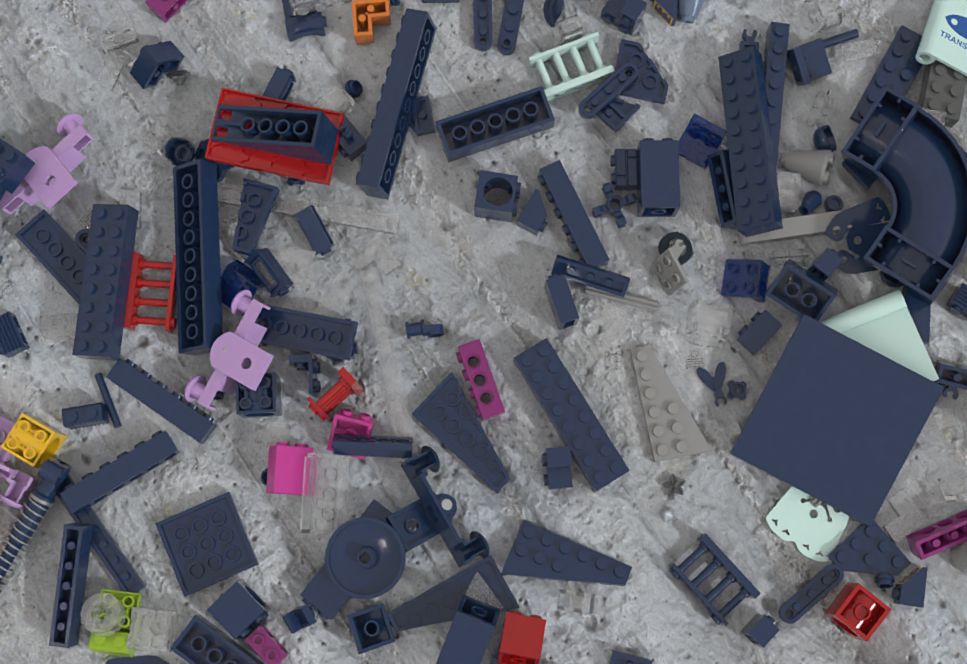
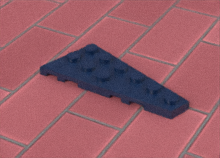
M451 372L418 406L412 415L491 489L498 493L507 484L510 477Z
M523 520L500 575L625 586L632 567Z
M489 555L487 558L482 559L387 613V616L397 632L453 621L463 595L501 611L520 607L505 579L500 575L501 572L495 561Z

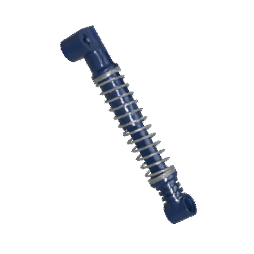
M50 458L42 464L37 476L42 478L41 482L29 494V502L24 503L25 508L20 510L21 515L16 517L17 522L12 523L13 529H9V536L4 537L6 542L0 544L2 548L0 551H3L0 555V593L6 586L2 580L10 579L6 573H14L10 566H18L14 559H22L18 555L19 551L26 552L22 546H29L28 541L34 539L33 533L38 532L36 528L38 525H42L40 523L41 519L46 518L44 514L46 511H50L48 507L54 505V497L72 468L60 459Z

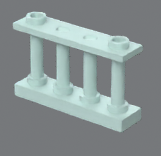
M598 32L593 34L587 33L580 39L542 53L536 52L529 57V67L536 65L546 87L544 92L548 102L604 82L615 72L612 65L606 66L603 64L595 43L599 39ZM588 46L597 67L596 71L591 73L586 71L578 49ZM570 52L580 74L575 79L569 78L561 59L562 55ZM554 59L563 80L561 84L556 86L552 85L543 63Z

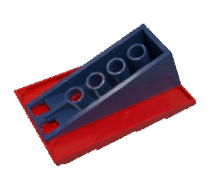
M222 87L205 158L216 163L238 166L239 168L330 185L341 135L338 128L342 126L345 115L341 112Z

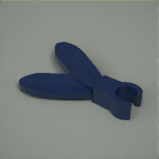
M720 362L717 365L714 378L705 369L697 368V375L700 380L714 391V403L717 407L719 406V398L724 400V405L727 404V398L721 389L726 374L724 362Z

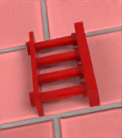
M133 252L124 328L135 331L138 324L165 326V331L173 334V329H176L177 318L175 317L177 303L176 255H173V262L146 261L139 252ZM145 268L172 270L171 280L143 279L142 270H145ZM140 288H168V300L141 298L139 296ZM141 305L167 307L166 318L140 317L137 314L138 307Z
M344 367L337 371L340 375L339 381L316 402L311 397L307 399L310 402L308 407L322 421L327 420L330 423L332 419L328 414L350 394L353 395L355 393L357 396H360L364 392L358 382Z

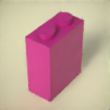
M277 442L276 445L269 446L266 493L310 495L313 448H306L307 444L302 443L288 446V442Z

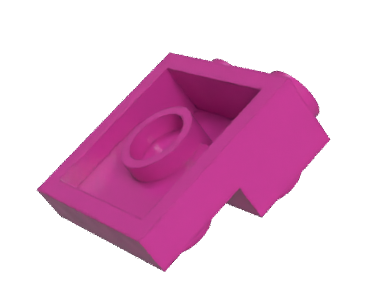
M348 408L337 410L334 415L326 450L333 452L334 434L372 435L375 419H371V415L367 413L353 414V411ZM351 456L362 460L365 459V456Z

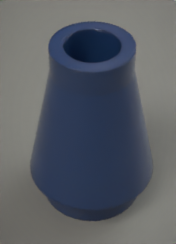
M814 190L805 193L799 207V212L802 215H808L819 207L822 203L821 194Z

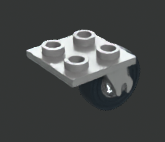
M670 232L660 240L658 246L660 256L652 262L655 272L659 275L662 285L669 295H672L689 282L681 265L691 258L693 248L690 240L679 232Z

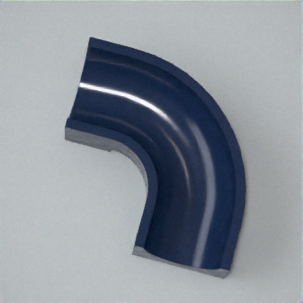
M885 86L841 151L844 161L884 185L893 201V211L888 225L883 228L863 259L865 264L891 276L916 292L925 301L933 304L956 271L967 250V159L956 139L944 125L921 109L920 105Z

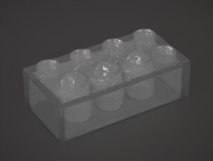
M325 453L305 454L300 533L333 535L342 524L347 522L351 456Z

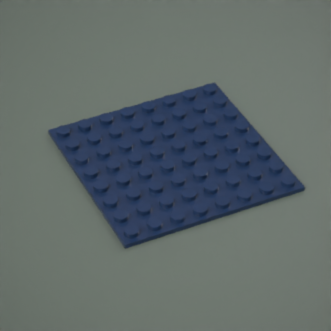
M803 314L730 453L871 527L944 387Z

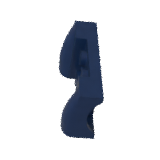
M282 0L287 36L290 42L304 36H326L325 27L328 26L326 16H322L320 0Z

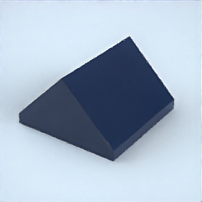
M384 603L346 615L358 655L395 642Z

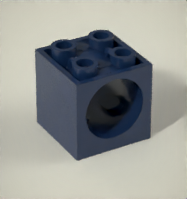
M480 170L474 205V217L512 222V217H516L518 201L515 199H519L521 182H518V176ZM501 188L507 191L511 199L504 205L495 206L485 199V195L491 189Z
M275 372L265 373L256 391L235 380L237 415L242 418L282 416L281 378Z
M244 580L236 581L207 610L234 639H243L255 630L253 628L255 624L262 623L269 616L267 612L271 608Z

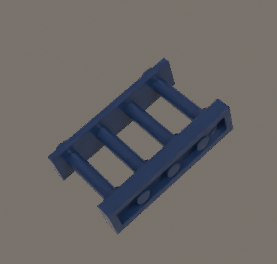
M704 533L697 538L700 542L698 544L699 547L678 567L675 563L669 564L671 568L670 573L677 580L681 579L712 613L710 617L716 624L727 626L729 623L724 617L745 597L756 599L761 593L712 539ZM709 552L714 557L712 559L713 562L690 581L683 572L703 553ZM718 567H723L727 571L726 577L704 596L697 587ZM732 582H737L741 587L739 589L740 592L718 612L710 602Z

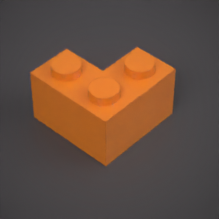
M389 0L351 1L356 45L374 43L373 26L391 24Z

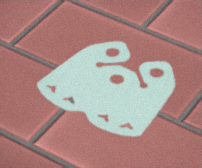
M792 486L766 516V521L772 531L781 539L795 542L798 550L803 555L816 561L826 562L829 559L826 555L836 547L847 526L849 515L841 511L837 513L832 506L827 504L829 515L832 518V521L828 522L825 508L821 505L814 507L810 502L801 503L802 498L811 499L812 496ZM811 510L818 512L816 518L810 517L809 513ZM772 519L778 520L777 526L775 525V522L772 521ZM788 529L789 535L782 531ZM803 544H809V550H807V547H804ZM821 551L823 557L820 554L816 555V553Z

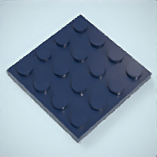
M226 492L155 523L184 597L259 565L230 492Z

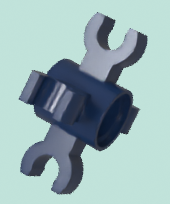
M610 182L603 184L602 191L606 196L607 202L604 205L592 208L593 217L597 218L607 213L610 216H614L618 228L625 227L627 222L621 210L624 206L636 203L635 193L621 198L619 195H614ZM616 202L619 208L613 209L609 203Z

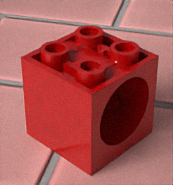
M848 582L824 614L855 639L868 641L891 611V608L860 583Z
M518 611L506 612L497 663L539 664L546 620L538 615L525 616Z

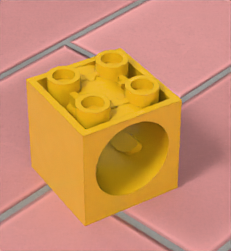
M21 413L0 448L29 465L40 468L47 459L56 456L67 435L36 417Z

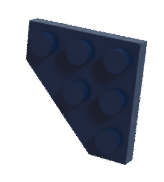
M622 39L615 71L625 63H633L637 66L639 72L637 79L619 95L664 105L669 84L662 78L658 68L651 58L646 55L640 43ZM630 72L625 73L626 76H631Z
M873 521L871 527L862 523L826 555L833 564L840 566L843 571L889 573L891 576H898L911 564L875 521Z

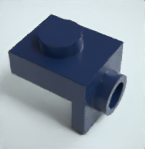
M308 604L299 606L283 616V620L291 634L317 622L315 613Z

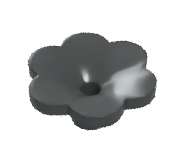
M187 70L172 71L166 75L170 79H176V85L179 86L184 85L183 78L191 74Z

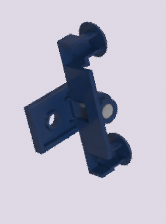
M423 446L421 455H414L401 464L419 500L386 517L387 523L402 538L406 552L440 534L459 568L474 560L478 554L483 558H487L490 552L489 544L481 533L472 531L470 533V541L466 542L464 537L460 539L452 525V518L457 511L456 500L448 494H435L425 478L428 476L426 470L430 469L432 472H438L440 460L431 447ZM409 521H413L416 524V531L408 528Z

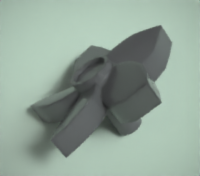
M672 474L670 482L662 483L663 486L669 488L668 497L673 496L675 493L683 495L681 486L684 485L686 480L681 479L677 481L676 476Z

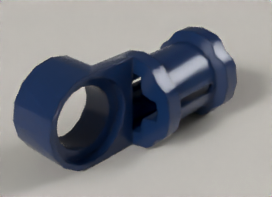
M424 319L416 323L405 322L407 339L418 335L429 338L444 335L443 324L425 326Z

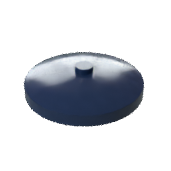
M360 517L347 521L333 533L327 544L325 565L331 581L340 591L354 598L370 599L387 593L398 583L406 565V550L402 538L391 525L377 518Z

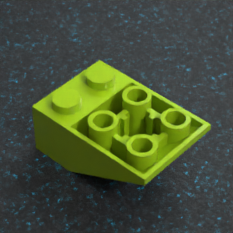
M108 589L101 590L88 646L90 651L99 654L133 658L138 638L141 593Z

